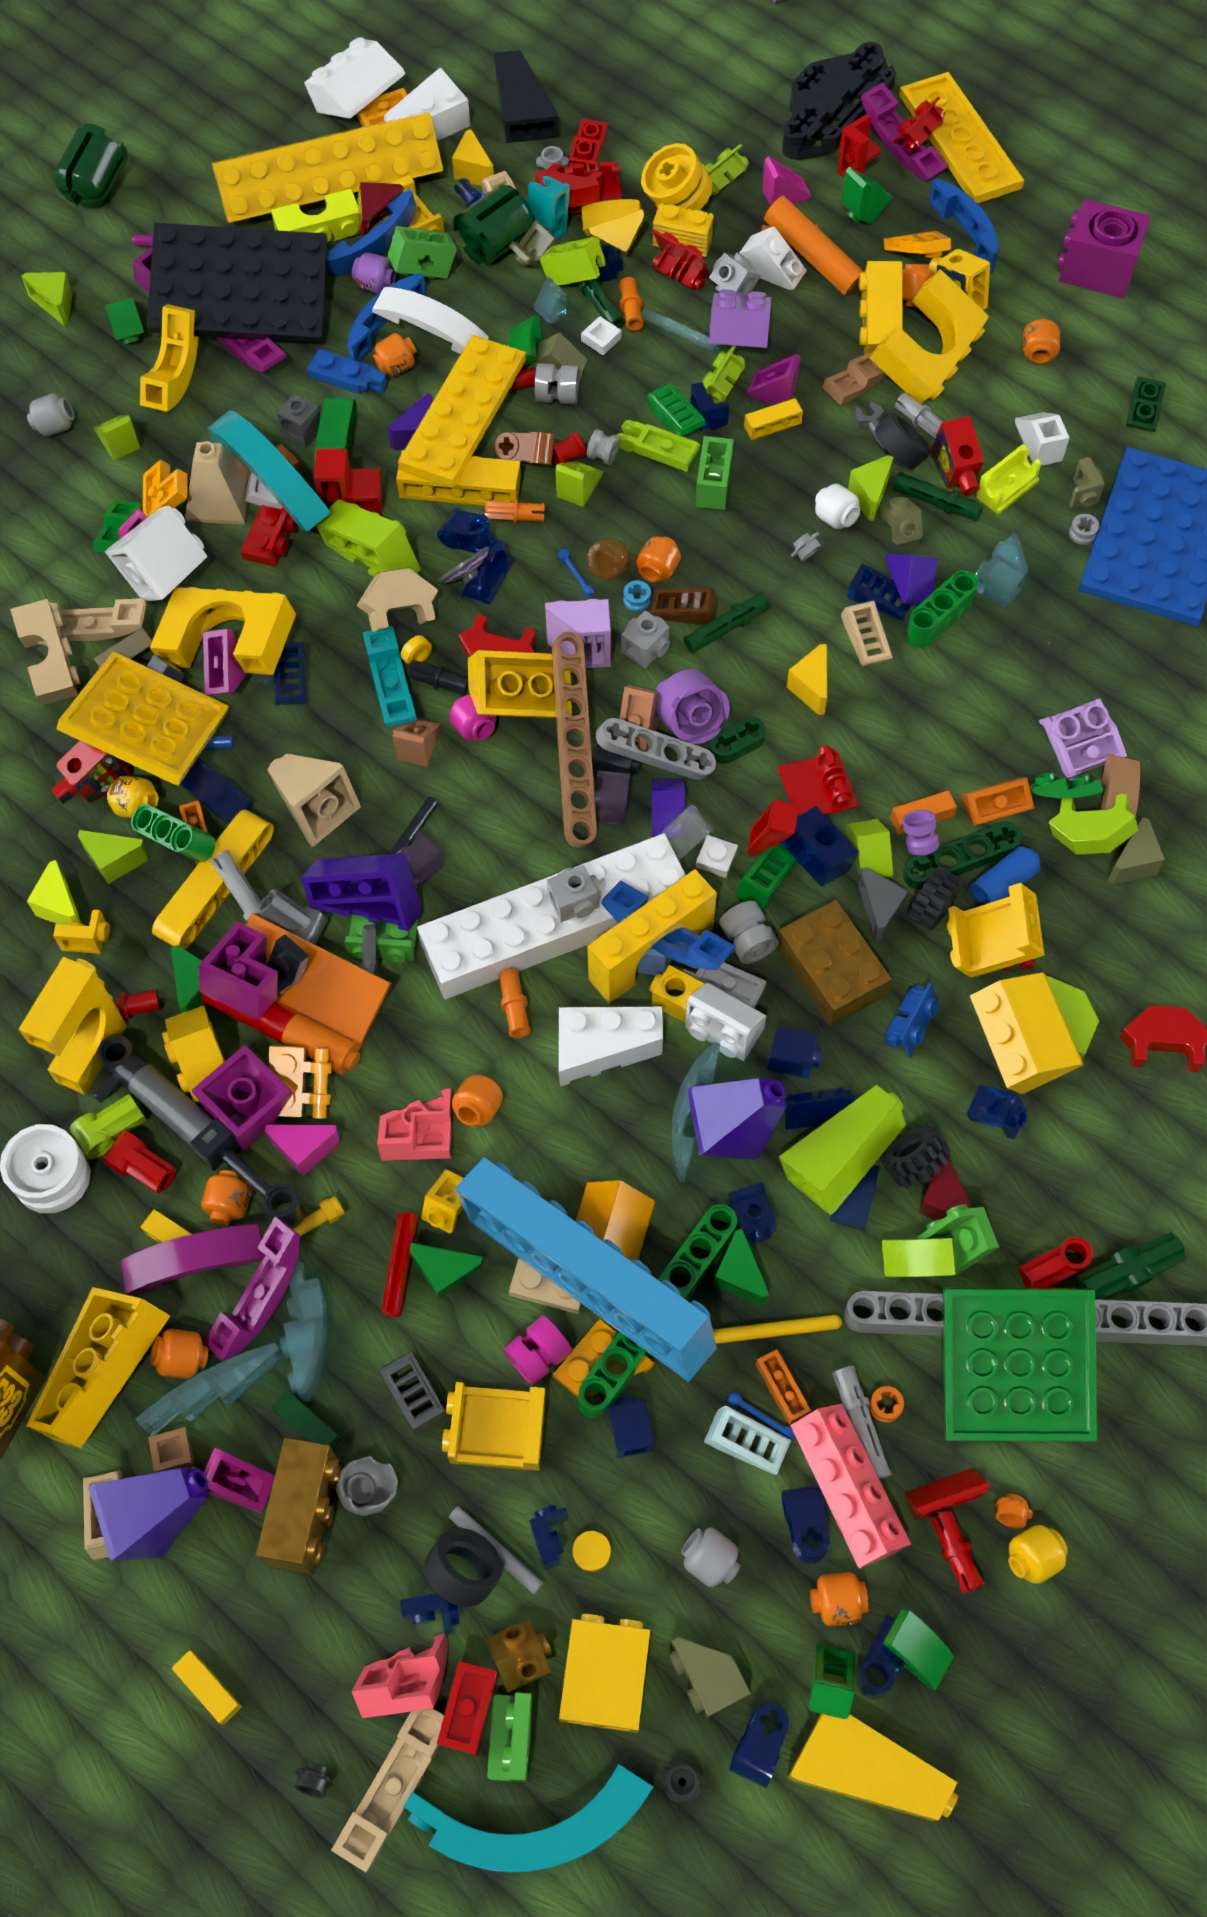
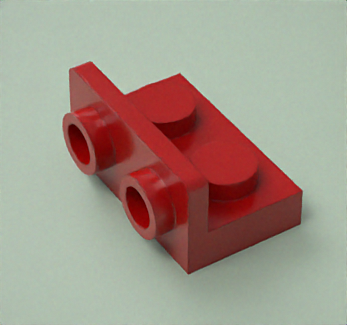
M261 505L241 549L242 559L277 567L281 556L284 557L287 553L288 540L291 533H295L298 527L284 508L282 510Z

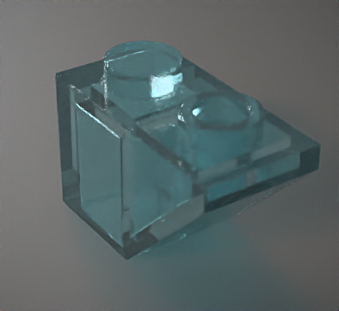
M1012 533L1005 542L1001 540L997 544L992 554L993 558L989 562L984 561L976 573L977 578H979L977 592L1005 609L1008 608L1023 589L1028 573L1019 536L1015 533Z

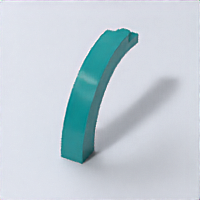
M229 410L207 428L212 434L210 439L214 443L222 444L239 459L275 497L301 530L308 532L331 513L287 459L244 417L235 411Z
M618 1764L604 1788L582 1810L555 1826L526 1834L504 1835L476 1830L448 1816L414 1792L411 1793L403 1807L411 1812L407 1820L427 1834L431 1827L437 1830L428 1846L443 1855L466 1865L486 1870L531 1872L553 1868L574 1861L611 1839L641 1808L652 1791L653 1786Z

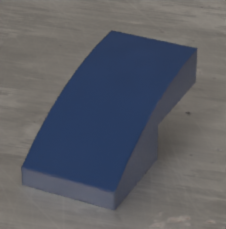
M873 1166L870 1168L839 1208L831 1214L829 1222L861 1231L865 1230L880 1168Z

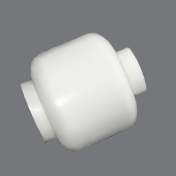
M836 483L823 488L816 496L815 513L819 519L832 528L842 529L850 527L859 517L860 507L857 495L840 484Z

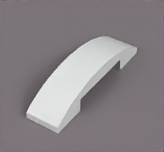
M384 287L372 310L373 313L396 324H399L401 319L451 342V350L459 354L462 353L472 335L487 340L489 338L479 327L460 313L434 299L409 290Z

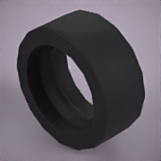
M891 412L875 428L876 436L881 444L897 461L909 469H915L930 454V447L924 437L907 419L897 412Z
M461 1527L449 1529L443 1533L429 1551L424 1562L425 1575L431 1587L441 1598L454 1605L463 1607L476 1606L482 1603L498 1584L503 1572L501 1558L496 1548L486 1537L474 1530ZM447 1554L458 1555L469 1561L476 1568L480 1580L468 1579L459 1574L451 1566Z

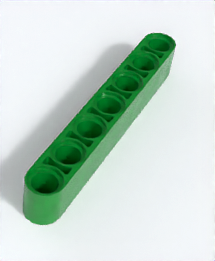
M724 1204L712 1206L657 1280L660 1282L667 1280L671 1283L670 1278L672 1276L680 1275L684 1277L688 1285L676 1288L679 1290L680 1296L688 1301L731 1241L737 1225L735 1211ZM721 1220L727 1224L728 1229L718 1231L712 1227L711 1222ZM696 1247L702 1248L708 1253V1257L698 1259L691 1254L690 1250ZM619 1332L581 1383L577 1399L579 1411L590 1419L603 1417L649 1353L640 1346L632 1344L625 1335ZM618 1361L625 1366L626 1371L620 1375H613L607 1370L606 1365L610 1362ZM590 1391H598L604 1396L605 1400L599 1405H591L585 1400L584 1396Z

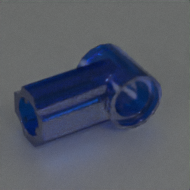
M886 1615L855 1678L859 1692L870 1699H879L885 1696L893 1686L895 1677L903 1663L902 1659L883 1644L897 1619ZM869 1668L880 1670L885 1677L884 1686L874 1687L869 1684L866 1679V1670Z

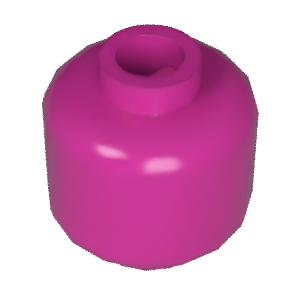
M466 695L456 700L449 715L451 725L465 740L471 742L488 738L493 733L497 720L496 716L478 715L471 695Z

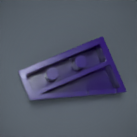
M406 853L317 859L301 876L309 906L312 908L348 917L350 914L367 917L368 922L376 924L384 921L396 924L398 929L409 931L423 913Z

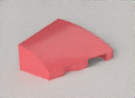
M451 1088L441 1090V1097L424 1104L419 1099L410 1103L403 1110H393L380 1116L377 1146L381 1161L451 1158Z
M439 1634L434 1636L435 1642L433 1647L415 1655L409 1647L397 1652L388 1659L378 1660L364 1666L352 1690L361 1717L368 1718L434 1708L442 1686L447 1661L448 1640L446 1635Z

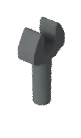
M870 402L868 408L870 416L864 415L862 410L856 407L854 417L856 428L870 429L882 450L887 451L875 433V428L883 420L884 410L882 407Z
M364 925L361 968L378 976L379 960H376V926Z

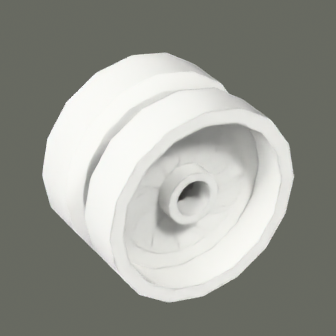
M36 1124L22 1129L9 1140L1 1155L0 1171L4 1183L27 1208L38 1213H57L70 1208L82 1198L89 1186L91 1169L87 1157L67 1131L57 1126Z

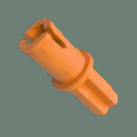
M515 499L514 502L487 501L485 503V518L514 521V524H517V521L544 523V514L532 512H544L545 503H519L518 499Z

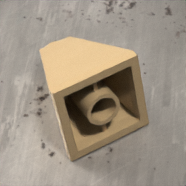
M209 441L196 443L185 514L186 522L246 524L249 502L245 501L251 471L220 443H211Z
M286 753L283 757L275 759L267 769L279 794L312 847L361 808L344 766L340 763Z

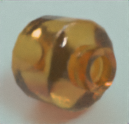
M605 538L592 544L588 550L586 560L590 572L597 578L606 580L623 574L628 567L630 558L625 544L615 538Z

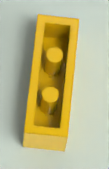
M796 398L746 414L744 428L750 439L754 440L801 424L803 411Z
M155 1209L140 1226L147 1236L158 1243L192 1235Z
M189 1650L171 1668L219 1724L225 1725L242 1707L195 1652Z

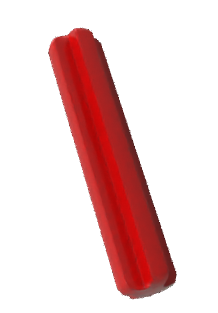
M400 1212L398 1214L381 1309L383 1315L387 1317L397 1318L402 1315L411 1263L410 1246L411 1243H414L418 1223L417 1215L411 1212Z

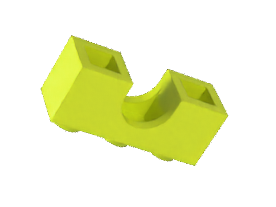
M347 189L325 195L326 209L318 215L304 214L300 210L298 203L272 209L271 214L275 230L326 233L327 243L360 234L358 205L352 190Z

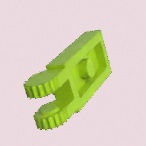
M633 420L624 421L621 427L624 434L618 433L616 435L620 437L619 448L621 450L623 449L629 453L634 451V453L685 472L689 471L700 451V444L696 441L647 423L644 425Z

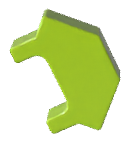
M1127 794L1116 795L1115 806L1109 810L1076 812L1072 798H1062L1060 813L1049 821L1053 836L1076 855L1110 853L1139 831L1135 815L1131 813Z
M1047 976L1079 1055L1083 1059L1099 1020L1085 991Z

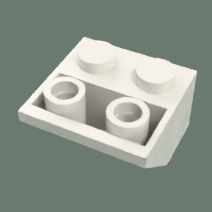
M706 983L687 1000L685 1028L688 1029V1032L694 1038L700 1041L707 1040L716 1045L718 1050L727 1057H737L744 1061L764 1030L766 1015L715 986Z

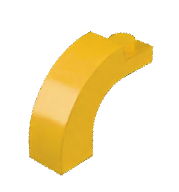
M169 304L163 306L160 352L154 367L148 373L141 376V406L167 412L174 408L185 394L194 370L198 348V337L194 336L195 310Z

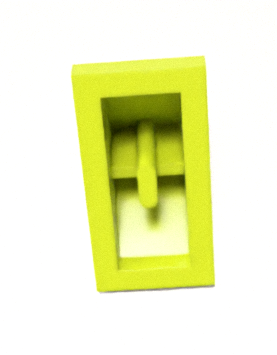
M56 860L49 862L27 900L35 916L56 924L81 923L61 868Z

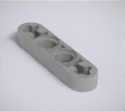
M618 718L607 719L596 731V740L603 749L694 780L706 778L716 767L714 755L706 748ZM609 729H612L613 735L617 737L615 740L611 739V733L607 732ZM636 737L646 740L649 748L647 752H643L636 747ZM665 747H671L676 751L677 761H670L666 758L664 754ZM697 758L700 759V764L705 766L702 770L699 769V763L695 762Z

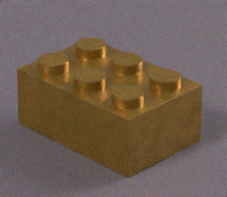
M837 900L779 930L778 951L829 1026L840 1022L887 996L892 980Z
M284 1438L256 1556L268 1567L313 1575L315 1565L320 1566L322 1564L325 1542H321L324 1526L329 1527L332 1522L334 1504L330 1503L333 1488H336L339 1473L343 1469L342 1465H338L339 1459L330 1446Z

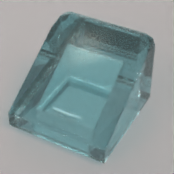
M547 278L535 301L534 308L547 323L552 324L566 316V294L552 279Z

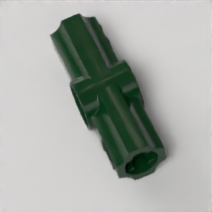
M1172 1232L1139 1247L1136 1245L1129 1246L1109 1257L1107 1262L1075 1277L1077 1288L1094 1289L1095 1300H1106L1122 1291H1125V1293L1131 1292L1152 1281L1154 1276L1187 1260L1185 1248L1180 1239L1173 1235Z

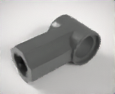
M277 889L271 890L259 906L258 914L315 945L328 922L322 913L309 907L300 906Z

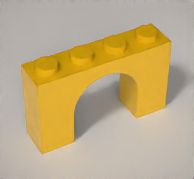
M941 269L922 285L911 301L937 326L943 342L942 353L933 354L924 350L897 326L882 339L869 357L900 388L909 393L920 404L928 398L933 401L943 391V381H948L958 370L956 363L958 361L961 362L970 353L972 348L969 345L971 342L975 343L985 332L983 325L989 318Z
M175 587L150 649L155 655L165 658L176 667L190 668L203 638V632H208L214 626L225 621L241 620L245 621L233 653L234 657L245 673L273 675L294 622L296 612L286 595L274 592L269 594L254 593L252 591L239 592L226 591L224 589L210 590L196 587Z
M696 869L688 873L587 945L589 981L609 1004L636 985V968L639 961L665 935L676 929L686 928L701 936L706 929L708 931L713 929L717 892Z
M63 957L20 1025L19 1031L29 1044L56 1055L47 1069L56 1083L86 1095L103 1067L98 1058L97 1051L99 1045L109 1036L122 1035L127 1025L121 1017L119 1009L113 1003V997L106 991L105 983L99 979L95 972L96 968L83 959H77L75 962Z

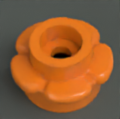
M1007 1494L1005 1497L998 1498L995 1504L997 1510L996 1519L1003 1525L1011 1528L1025 1527L1027 1519H1030L1033 1515L1032 1510L1027 1505V1501L1016 1494Z

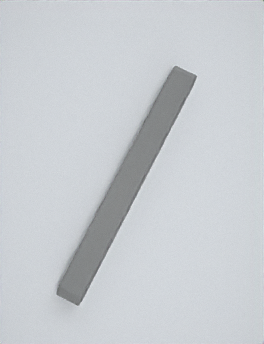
M857 1292L851 1296L847 1303L844 1320L848 1328L859 1333L943 1336V1321L936 1322L931 1320L926 1312L929 1308H935L943 1314V1294ZM1095 1300L1096 1342L1207 1346V1304ZM858 1305L865 1306L869 1309L871 1317L867 1319L857 1317L853 1312V1307ZM901 1307L907 1313L908 1318L897 1320L892 1317L889 1309ZM1111 1315L1122 1317L1126 1322V1328L1122 1329L1115 1326ZM1148 1316L1158 1318L1163 1325V1330L1153 1328L1149 1323ZM1185 1318L1194 1319L1198 1323L1200 1330L1198 1332L1191 1330L1186 1325Z

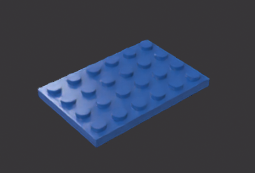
M1126 447L1078 591L1198 627L1207 601V469Z

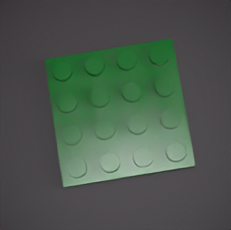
M943 1288L944 1439L946 1441H1097L1095 1290L1092 1288Z

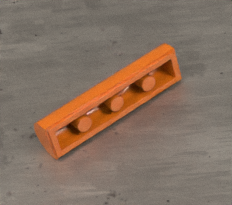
M784 195L771 205L764 220L771 227L775 226L780 235L844 296L859 283L860 272L864 271Z

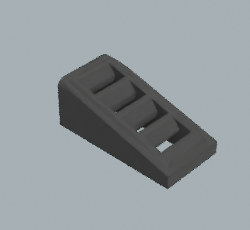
M412 1352L379 1370L414 1435L447 1417L446 1411ZM409 1365L412 1367V1372L396 1381L392 1379L391 1375ZM418 1378L420 1383L400 1393L399 1387ZM424 1389L426 1395L409 1405L406 1404V1399ZM428 1402L432 1403L433 1406L415 1417L412 1415V1411Z

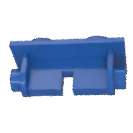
M928 983L926 989L915 985L907 991L898 1010L901 1014L908 1015V1017L895 1015L885 1033L887 1037L886 1044L893 1048L903 1045L908 1057H911L916 1046L921 1045L923 1042L925 1029L930 1019L936 1016L939 1009V1000L931 983Z

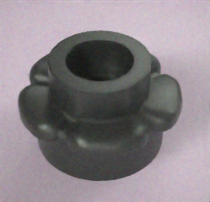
M676 1761L671 1765L670 1769L664 1772L662 1785L667 1789V1796L673 1802L682 1803L684 1800L691 1802L700 1793L701 1774L695 1766H689L687 1761ZM680 1778H684L686 1780L685 1786H680L678 1784V1780Z
M308 1762L305 1769L298 1768L295 1772L298 1778L294 1787L308 1796L324 1798L327 1789L333 1786V1780L328 1776L329 1769L320 1764Z

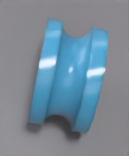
M635 580L629 582L624 587L623 601L627 609L641 612L649 607L651 589L647 583ZM634 593H640V599H634Z

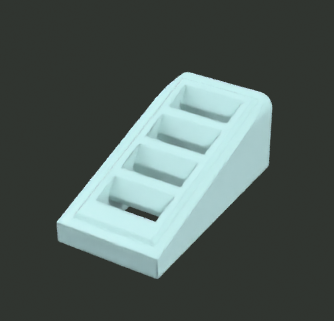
M728 1406L718 1409L704 1440V1443L773 1475L778 1474L791 1442L787 1437ZM727 1422L732 1424L727 1438H725L722 1434ZM742 1428L746 1430L741 1445H738L735 1442ZM755 1435H758L761 1438L753 1453L749 1449ZM769 1441H771L775 1445L769 1459L766 1460L762 1457Z

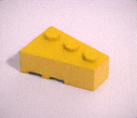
M867 261L865 272H860L859 290L861 291V300L859 304V318H862L863 327H860L859 345H864V355L872 354L882 339L897 326L902 329V261Z

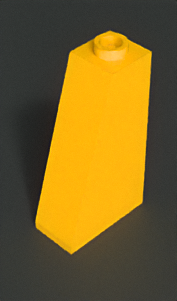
M820 1714L787 1776L797 1783L930 1821H938L941 1815L948 1818L958 1799V1795L953 1792L958 1782L850 1714L847 1719Z

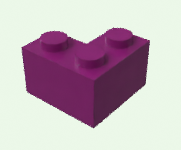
M237 921L199 964V992L259 1020L277 999L278 971L264 965L266 963L267 935Z

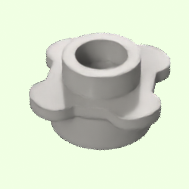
M549 146L543 149L541 157L536 159V165L547 170L554 163L561 164L562 167L567 166L569 159L563 156L560 148Z
M819 532L812 536L808 533L801 536L793 544L796 548L791 557L793 558L798 555L804 561L813 555L821 547V544L816 539L820 535Z

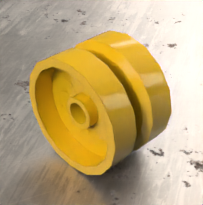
M674 143L664 146L655 152L647 161L641 178L644 192L655 203L657 209L659 204L664 203V205L672 204L677 207L680 206V208L685 207L686 210H701L708 202L712 193L713 181L709 172L700 163L693 149L686 144Z

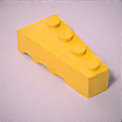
M92 1287L26 1426L55 1441L81 1449L170 1315L142 1298Z

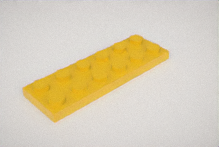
M949 72L900 87L899 96L913 117L916 116L914 110L927 99L928 102H931L938 96L940 97V100L935 105L941 107L945 112L943 122L931 134H928L924 128L922 129L929 136L928 139L949 166V170L961 188L977 204L1023 188L1024 179Z
M472 335L398 460L399 470L454 488L524 365L526 352Z

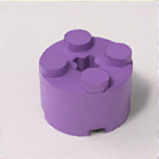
M694 668L680 671L667 680L660 682L657 686V715L679 739L691 744H700L711 740L721 731L719 726L729 716V700L726 694L700 670Z

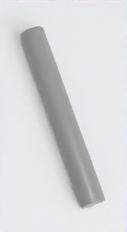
M457 1506L448 1517L459 1528L474 1530L486 1537L496 1548L502 1561V1567L533 1595L537 1593L542 1587L543 1581L463 1509Z

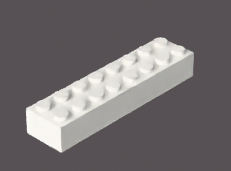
M665 833L582 864L585 866L589 876L593 874L596 876L601 888V894H598V908L594 909L586 917H575L565 922H560L547 896L546 880L557 876L555 874L418 926L420 944L444 1000L498 980V974L502 970L512 968L521 971L592 943L618 924L601 902L620 880L649 896V902L686 876Z

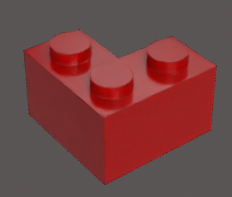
M316 449L313 478L317 496L329 509L340 499L350 504L354 503L367 511L376 512L381 516L384 489L381 470L369 468L350 469L347 449Z

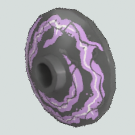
M487 546L475 553L437 581L439 583H448L462 579L465 584L480 574L477 568L486 558L490 550Z

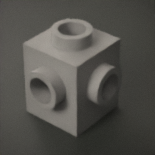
M723 253L722 257L715 262L713 272L709 278L718 284L715 289L719 292L720 290L728 289L737 291V295H748L755 287L761 275L749 266L751 261L742 254L736 253L733 256Z
M646 610L637 619H631L621 634V652L645 669L657 656H663L670 646L669 626L662 618L653 616Z
M584 865L577 868H566L560 871L557 876L546 880L547 896L561 923L575 917H586L594 909L598 908V894H601V888L594 874L589 876Z

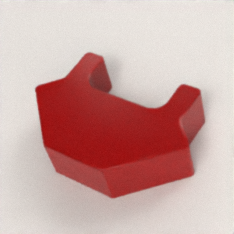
M556 163L552 164L547 170L535 172V182L540 183L542 186H549L542 182L543 176H549L563 184L567 183L570 185L569 208L600 202V193L603 191L602 172L594 171L587 177L562 173V165Z
M478 614L472 628L459 634L460 646L467 659L478 650L535 653L533 650L536 644L535 629L527 627L523 636L518 640L487 633L488 623L487 617Z
M1151 1005L1128 1024L1119 1037L1130 1048V1065L1133 1068H1142L1147 1060V1050L1183 1053L1187 1057L1189 1072H1199L1205 1064L1207 1027L1188 1009L1183 1007Z

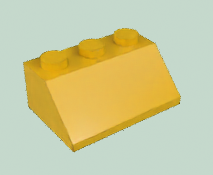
M478 650L468 658L469 692L478 715L556 718L552 654ZM564 671L562 678L566 684L571 685V671ZM567 701L564 703L565 711L572 715L571 701Z
M1045 973L1000 980L970 995L1008 1089L1024 1094L1084 1065Z

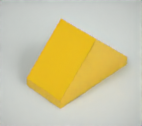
M471 129L467 130L452 156L454 179L482 186L484 178L494 175L493 164Z
M643 209L590 227V237L598 236L600 244L627 257L644 222Z
M820 644L790 668L787 679V688L818 715H824L827 702V644Z

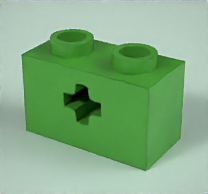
M396 226L387 257L395 272L401 275L410 276L411 274L420 273L429 279H436L437 277L447 279L457 247L448 233Z
M704 436L696 485L695 507L725 510L734 439Z

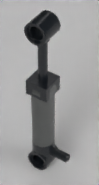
M113 1035L101 1042L97 1051L98 1058L110 1078L93 1092V1097L99 1103H103L123 1085L192 1147L197 1157L209 1168L215 1171L221 1164L225 1163L264 1198V1209L271 1223L276 1216L293 1229L300 1225L304 1219L305 1211L299 1194L294 1187L282 1183L271 1186L234 1153L240 1148L234 1134L217 1118L213 1120L136 1051L126 1037ZM124 1055L122 1059L114 1061L116 1057ZM292 1203L286 1211H276L281 1204Z

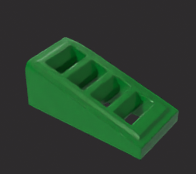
M671 383L650 392L647 396L650 413L681 437L706 424L703 416Z
M779 845L765 850L740 880L736 896L745 902L756 901L763 911L797 864L799 857ZM771 857L774 860L784 864L785 866L782 867L776 864L775 862L771 861L769 858Z
M817 1644L809 1708L813 1712L847 1719L854 1696L855 1653Z

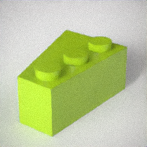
M338 499L329 508L331 513L316 524L325 545L353 564L359 560L370 568L368 574L373 577L388 571L410 568L417 574L421 570L405 535L406 530L396 520H389L376 512L367 511L354 503L350 504Z

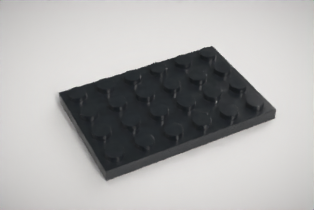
M154 223L147 318L148 333L162 334L163 306L169 304L195 310L194 336L261 340L269 338L270 340L322 343L327 234Z

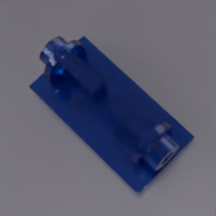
M497 540L489 545L490 550L486 558L477 568L479 571L477 576L471 578L462 592L463 596L488 605L491 604L515 560L514 556L506 554V545L503 542Z
M843 1087L819 1091V1099H813L812 1093L788 1094L787 1098H785V1129L820 1126L854 1102L855 1095L851 1094L850 1090H844Z

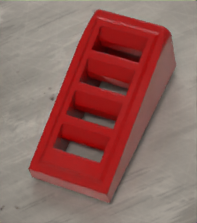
M777 799L772 801L751 827L747 848L748 855L754 857L792 836L795 833L798 807Z

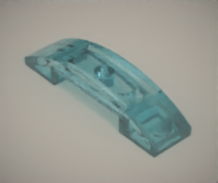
M712 1043L697 1058L685 1076L676 1099L672 1120L671 1152L674 1170L678 1181L681 1182L686 1180L695 1141L694 1138L683 1136L691 1109L687 1090L691 1087H696L697 1084L702 1086L712 1084L720 1054L721 1044Z

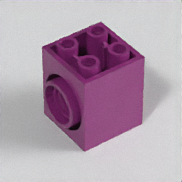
M1084 199L1080 211L1074 210L1069 227L1074 229L1073 231L1067 230L1063 248L1067 249V252L1062 251L1058 261L1057 269L1062 270L1059 282L1125 298L1151 215Z

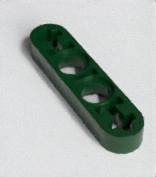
M1001 823L940 846L930 854L916 855L910 858L905 865L903 872L904 882L909 887L919 890L923 889V885L927 883L930 875H933L934 870L939 866L958 876L1003 859L1020 846L1023 837L1022 831L1013 823ZM1004 835L1006 838L1012 837L1011 844L1007 840L1000 841L1001 836ZM973 844H979L985 848L986 854L980 857L974 856L970 853L968 847ZM944 855L952 856L955 858L957 865L952 868L944 867L940 863L939 858ZM917 868L919 872L925 871L924 877H920L919 874L913 875V869Z

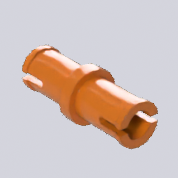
M625 277L619 282L621 284L619 289L622 297L620 308L625 314L626 328L630 331H638L644 324L641 312L643 302L641 296L638 295L636 279Z
M512 968L505 969L498 974L503 995L500 1001L501 1008L506 1012L509 1036L512 1038H522L529 1035L531 1031L526 1014L528 1001L527 997L522 993L519 971Z

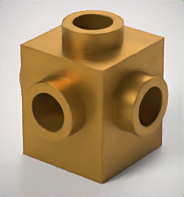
M530 1619L512 1625L506 1630L486 1639L507 1692L527 1683H532L538 1678L551 1673L545 1656L552 1654L544 1632L541 1631L536 1634Z

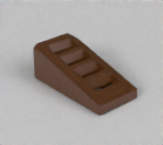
M714 588L654 589L650 614L666 621L706 625L708 622L716 619L718 598ZM664 600H669L668 609H663ZM677 601L681 602L680 608H676ZM689 603H694L693 608H689Z

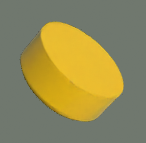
M423 635L415 636L404 645L401 651V658L408 665L412 660L423 663L431 653L432 644Z
M587 1531L577 1537L573 1544V1558L579 1568L587 1572H597L608 1564L611 1556V1547L608 1539L603 1534L596 1531Z

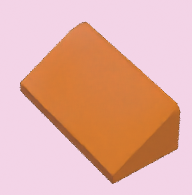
M1027 777L1012 779L960 794L973 826L1035 809Z

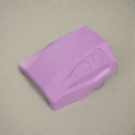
M1101 698L1039 720V723L1046 730L1061 769L1067 778L1105 765L1108 754L1127 757L1117 726L1111 720Z

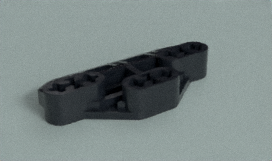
M865 42L854 53L812 62L794 79L790 98V110L793 116L785 124L783 130L782 153L785 157L799 160L835 149L841 143L842 129L867 115L861 100L862 94L882 82L888 90L894 86L896 78L894 66L892 64L888 68L886 57L883 56V49L878 43ZM856 97L859 99L854 105L851 104ZM835 119L838 121L833 127L830 126ZM818 140H821V146L812 147Z

